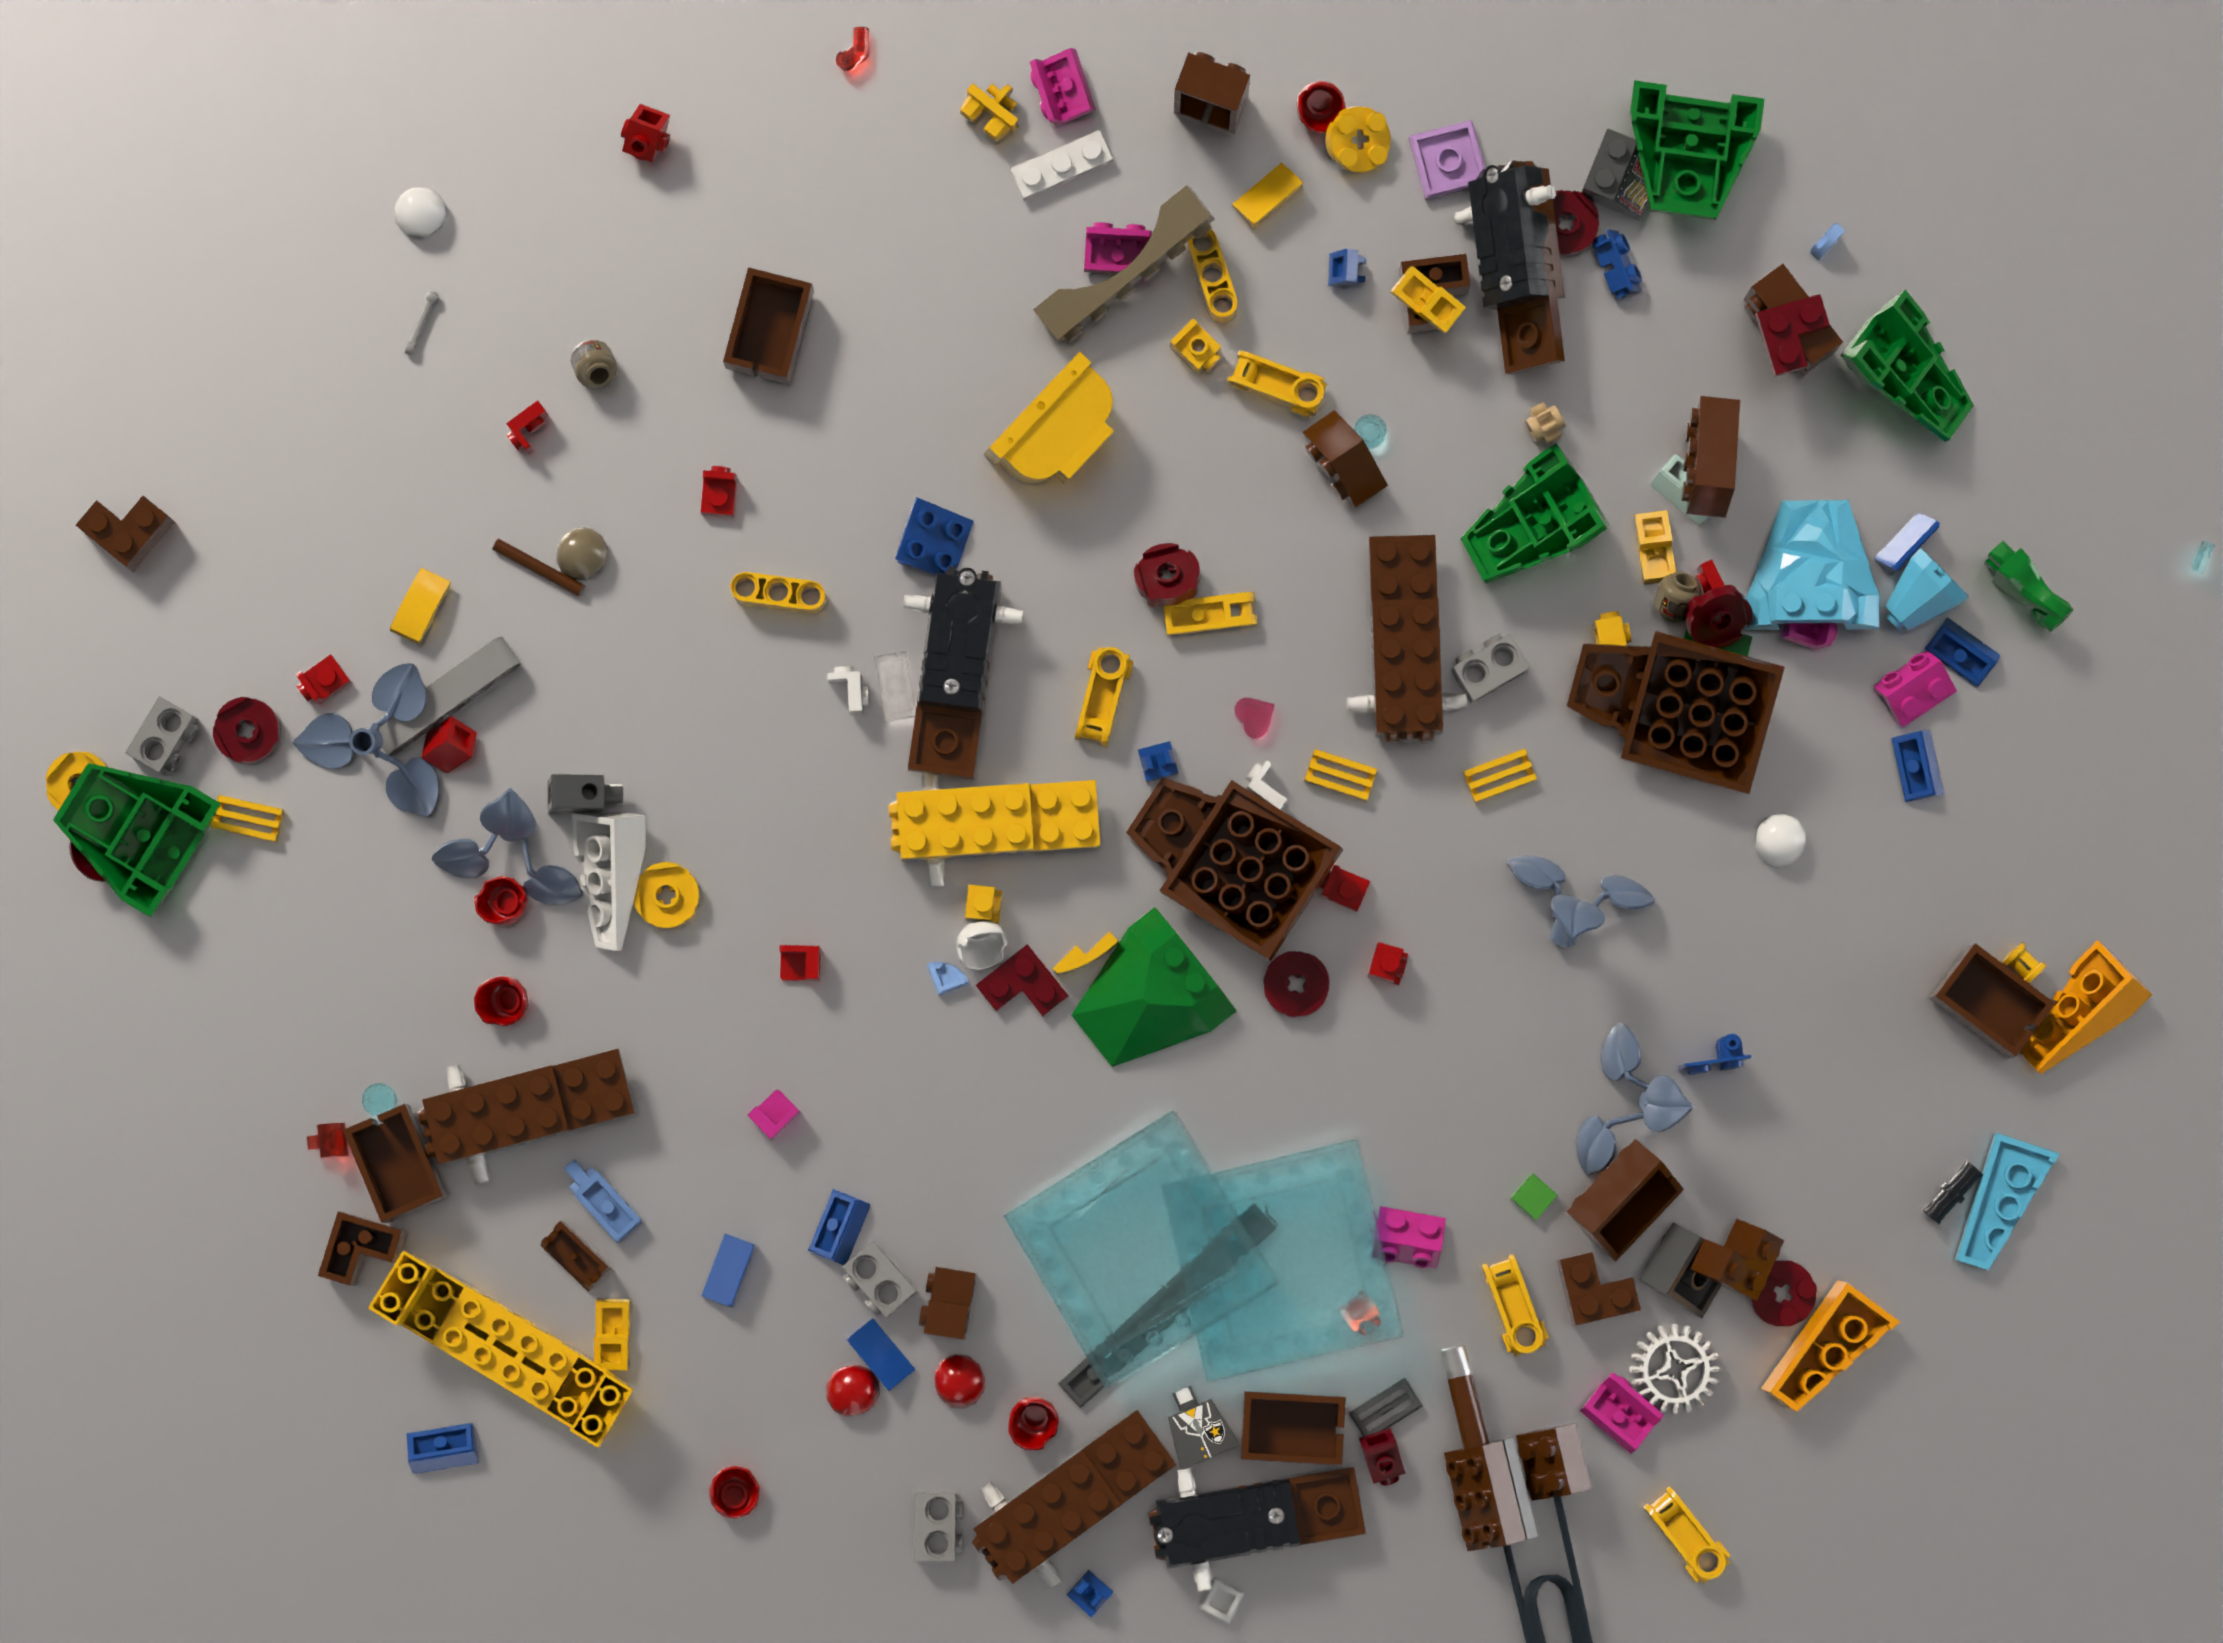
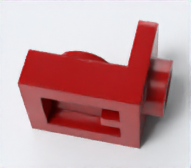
M538 400L506 423L511 430L506 436L517 451L521 448H524L528 454L533 451L523 434L527 431L529 434L538 431L545 425L544 419L549 416Z
M711 466V471L703 470L701 514L734 517L738 478L736 473H730L731 468Z
M1712 559L1700 564L1696 569L1698 575L1695 576V579L1703 594L1712 589L1725 586Z
M331 654L305 673L301 671L296 675L301 682L296 687L307 702L313 699L319 705L351 683V680Z
M1334 864L1332 871H1329L1319 887L1323 889L1321 897L1358 912L1370 881L1345 871L1340 866Z

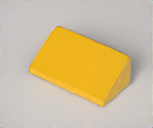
M1281 162L1236 200L1232 206L1254 229L1301 190L1303 182Z

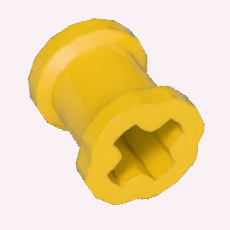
M2021 942L2001 963L2005 966L2009 965L2022 979L2030 983L2046 967V964L2044 962L2039 963L2025 949L2026 944ZM2018 959H2022L2030 969H2027Z

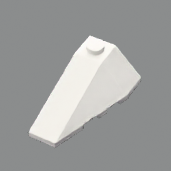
M625 812L572 813L573 849L575 857H581L584 875L580 876L582 887L587 886L591 901L587 907L595 947L620 951L623 947L646 849L645 815Z

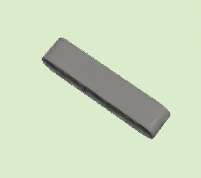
M498 637L427 686V702L423 712L417 718L410 721H399L392 715L391 719L379 728L383 736L382 748L386 754L394 756L519 668L521 662L504 638Z

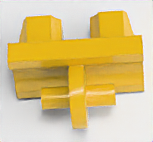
M972 83L966 90L967 98L960 108V114L974 123L983 111L986 112L992 119L983 130L995 142H998L1009 131L1013 134L1019 127L1017 124L1018 118L1002 107L1004 105L1013 111L1018 103L1009 97L1013 88L1007 84L1000 90L994 84H991L986 91L994 97L992 99Z

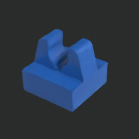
M1349 248L1329 253L1328 286L1342 287L1365 282L1366 276L1358 275V266L1366 264V258L1359 255L1358 250Z
M1170 741L1138 749L1146 783L1178 774Z
M1088 1569L1066 1595L1092 1617L1114 1591Z

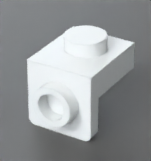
M853 666L835 667L834 673H827L828 682L830 684L847 683L850 715L864 714L863 706H869L868 686H862L861 672L854 671Z
M1268 760L1263 766L1257 763L1246 777L1250 781L1247 790L1281 810L1286 804L1287 799L1262 781L1271 769L1272 763Z

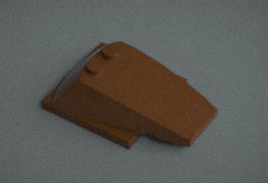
M1655 631L1651 647L1583 644L1567 707L1600 725L1610 726L1618 730L1620 736L1626 739L1621 755L1622 759L1749 794L1785 667Z
M1161 778L1126 832L1167 873L1168 878L1159 890L1163 895L1269 961H1272L1343 851L1341 846L1233 780L1230 781L1222 795L1214 797L1203 793L1197 788Z

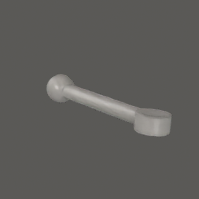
M429 292L426 296L427 304L405 349V353L410 356L414 353L417 340L433 304L439 301V295L436 292Z

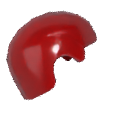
M1322 80L1306 85L1301 90L1296 101L1299 120L1310 131L1321 134L1326 133L1330 122H1334L1335 118L1339 115L1338 113L1346 108L1342 92L1333 83Z
M505 876L485 881L479 894L474 896L476 913L486 923L499 927L509 926L517 922L525 912L528 903L524 887L514 878Z
M507 976L489 979L478 987L474 996L475 1011L486 1024L512 1025L525 1016L529 1006L526 989L517 979Z
M952 1355L943 1359L935 1370L934 1381L937 1395L951 1408L965 1409L974 1405L984 1393L985 1378L980 1364L970 1356Z
M857 1364L838 1369L831 1375L826 1385V1399L835 1412L844 1416H856L871 1410L880 1395L879 1380L872 1370Z
M1042 1397L1023 1398L1013 1406L1009 1413L1008 1433L1014 1444L1024 1450H1041L1057 1433L1058 1413L1053 1404Z
M731 1466L720 1470L712 1479L709 1487L710 1502L721 1516L738 1519L749 1515L756 1507L760 1487L749 1469Z

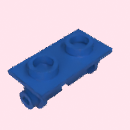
M1609 229L1607 230L1609 238L1605 234L1595 237L1593 249L1602 268L1610 264L1614 266V269L1604 273L1611 294L1615 295L1617 300L1629 295L1628 289L1633 292H1642L1639 284L1642 282V276L1638 267L1635 264H1631L1627 254L1630 252V246L1624 234H1619V231Z

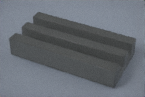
M1403 1378L1348 1414L1364 1437L1388 1429L1423 1405L1406 1378ZM1402 1387L1405 1389L1406 1393L1365 1419L1361 1420L1358 1415ZM1411 1399L1412 1405L1371 1431H1367L1365 1426L1406 1400Z

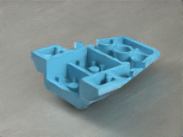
M1848 500L1782 501L1752 585L1747 594V601L1751 605L1753 616L1750 626L1748 627L1746 624V630H1780V624L1844 623L1846 630L1879 629L1880 595L1875 585Z

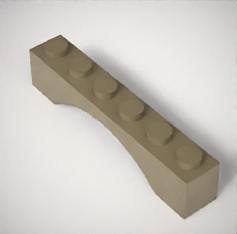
M1186 185L1161 205L1158 220L1150 240L1141 253L1124 270L1110 279L1093 286L1077 289H1058L1034 308V312L1057 341L1062 343L1065 340L1069 343L1084 332L1082 327L1091 319L1096 322L1110 311L1107 306L1117 298L1119 301H1122L1135 291L1134 284L1142 278L1147 281L1157 274L1161 269L1159 267L1160 263L1168 257L1173 260L1183 253L1186 249L1184 245L1193 237L1199 239L1212 228L1210 223L1215 220L1214 216L1192 188Z

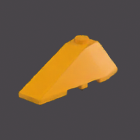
M2098 940L2073 964L2069 971L2071 978L2063 991L2058 990L2052 999L2056 1004L2039 1027L2033 1030V1035L2020 1052L2040 1074L2127 1020L2152 996V993Z

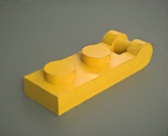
M1242 592L1192 598L1177 605L1163 606L1167 636L1257 626L1258 617L1253 611V603L1256 602L1255 593ZM1240 605L1241 616L1231 617L1230 606Z

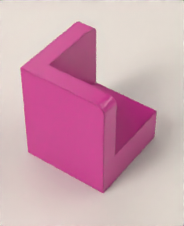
M775 1090L759 1107L756 1106L747 1116L773 1140L801 1112L780 1090Z

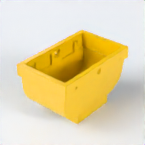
M1079 351L986 450L984 455L994 465L1000 464L1011 476L1020 482L1038 484L1047 481L1055 475L1064 484L1114 432L1105 423L1113 405L1112 393L1108 384L1089 366L1092 362Z

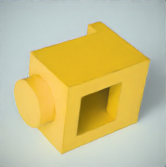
M1194 318L1170 341V348L1197 374L1204 368L1207 371L1211 370L1221 359L1219 355L1221 345ZM1196 341L1204 344V349L1200 352L1192 349V344Z
M1618 611L1600 614V620H1595L1592 625L1596 644L1627 645V643H1631L1628 623L1623 624L1622 617L1619 616Z
M968 884L966 921L984 920L999 924L1002 890H996L995 887Z

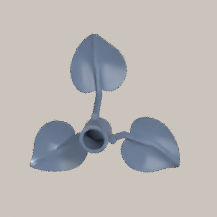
M412 663L401 664L391 668L376 682L372 692V703L378 710L387 713L379 721L373 723L371 727L357 729L352 733L351 725L345 718L335 713H327L315 718L293 741L294 746L307 759L322 767L332 769L341 768L350 763L353 759V751L359 755L373 754L376 758L388 761L399 768V770L391 772L386 781V793L393 805L403 811L419 814L424 817L431 815L436 807L440 786L434 767L420 757L412 758L404 765L400 760L380 750L383 746V736L379 728L389 721L392 715L399 721H410L417 718L425 708L427 702L426 688L417 667Z
M511 788L499 798L487 804L480 813L481 824L492 833L483 848L479 849L476 842L470 839H456L443 844L432 855V861L444 871L461 878H476L488 870L489 860L484 855L489 852L498 835L503 840L514 842L521 838L526 870L530 878L524 881L523 887L531 898L544 904L560 905L575 901L583 895L578 880L568 870L552 865L540 867L537 871L533 869L527 837L534 833L536 820L526 803Z
M1528 855L1514 857L1507 861L1514 875L1527 886L1542 890L1550 888L1554 890L1555 896L1552 898L1551 907L1555 922L1550 933V939L1562 947L1574 946L1579 935L1603 925L1605 915L1598 906L1604 899L1609 898L1615 906L1624 909L1648 907L1653 905L1656 900L1646 888L1636 881L1624 876L1612 875L1602 879L1600 886L1604 892H1601L1592 904L1568 895H1561V887L1558 883L1564 882L1566 875L1552 861Z
M1618 1022L1608 1034L1602 1047L1601 1065L1604 1073L1611 1080L1619 1081L1625 1076L1628 1081L1646 1089L1639 1098V1106L1643 1112L1606 1121L1605 1124L1599 1116H1591L1582 1124L1577 1136L1576 1149L1579 1163L1587 1175H1592L1606 1169L1614 1159L1616 1138L1614 1133L1609 1130L1612 1126L1644 1119L1648 1129L1654 1132H1662L1675 1126L1694 1109V1106L1683 1095L1679 1086L1672 1078L1660 1075L1648 1084L1632 1075L1631 1071L1636 1070L1640 1065L1641 1051L1636 1037L1624 1023Z

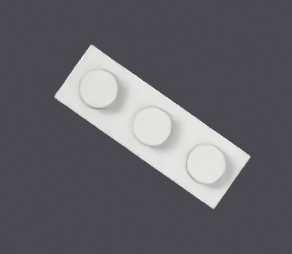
M1098 130L1010 168V172L1024 201L1113 162V158L1101 131Z

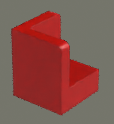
M450 716L426 733L421 758L444 773H449L472 758L477 732L453 716Z
M779 945V952L781 953L780 978L782 980L820 981V946Z

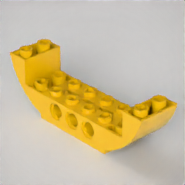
M404 1250L368 1307L369 1310L394 1325L405 1327L570 1427L569 1431L597 1448L600 1447L634 1390L623 1380L580 1351L476 1288Z

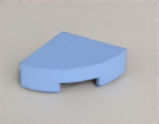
M1834 223L1812 247L1810 253L1819 261L1841 238L1845 230L1838 223Z
M944 962L927 964L938 995L970 984L965 974L951 964Z

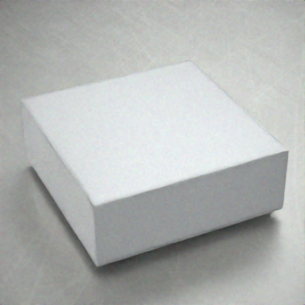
M1214 1577L1211 1583L1212 1589L1207 1591L1199 1608L1230 1624L1245 1593Z

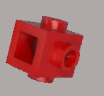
M639 104L631 118L626 119L623 125L621 137L625 138L622 152L633 155L639 160L653 163L658 153H664L669 144L670 134L666 133L670 115Z

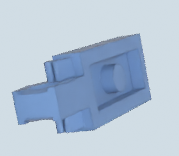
M574 1159L564 1168L575 1181L569 1186L574 1192L573 1195L617 1243L623 1240L643 1221L599 1171L597 1172L593 1167L585 1171Z

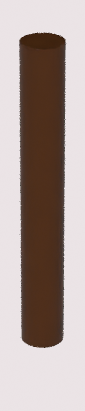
M499 538L495 542L492 550L578 597L583 592L584 584Z

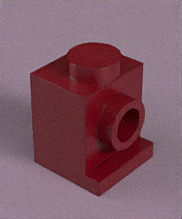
M1391 1428L1359 1438L1373 1484L1380 1482L1383 1486L1392 1485L1399 1480L1400 1475L1406 1474Z

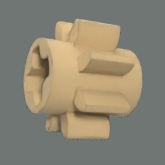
M1542 402L1530 409L1529 414L1531 417L1525 420V424L1535 442L1544 439L1546 445L1561 438L1562 434L1559 430L1566 427L1555 405L1547 408L1545 403Z

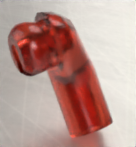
M853 28V45L844 52H838L835 58L837 66L842 70H854L868 58L869 28Z

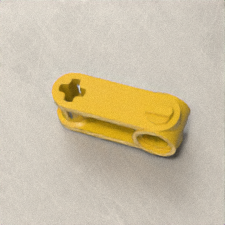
M1238 351L1237 357L1239 360L1233 376H1229L1227 379L1228 384L1291 408V412L1309 418L1310 415H1316L1317 410L1323 404L1324 392L1327 387L1324 377L1308 371L1302 373L1252 353ZM1249 366L1246 376L1244 377L1246 369ZM1303 388H1311L1317 393V396L1313 401L1305 402L1300 399L1298 394Z
M1098 647L1097 651L1092 650L1087 668L1092 671L1075 739L1086 738L1101 742L1102 746L1107 747L1124 679L1129 680L1134 663L1133 660H1129L1130 654L1123 653L1115 647ZM1106 657H1115L1119 660L1120 667L1115 673H1106L1102 669L1101 663ZM1087 726L1093 727V728H1097V729H1101V731L1094 730V729H1091V728H1087Z
M1511 1254L1507 1260L1491 1266L1483 1264L1482 1270L1505 1332L1501 1336L1508 1354L1513 1353L1514 1357L1521 1354L1532 1353L1538 1348L1546 1346L1545 1340H1548L1549 1336L1543 1320L1538 1321L1515 1256ZM1509 1270V1273L1499 1277L1495 1276L1496 1274ZM1523 1327L1529 1328L1534 1333V1341L1527 1347L1520 1345L1516 1338L1518 1330Z
M1669 1486L1665 1489L1666 1493L1651 1505L1646 1504L1643 1508L1687 1565L1684 1568L1696 1583L1701 1581L1705 1584L1710 1579L1721 1575L1725 1567L1730 1564L1728 1558L1731 1555L1719 1540L1716 1543L1712 1540L1680 1497ZM1671 1503V1506L1660 1514V1511ZM1710 1552L1716 1558V1565L1713 1570L1705 1572L1699 1566V1558L1702 1554Z

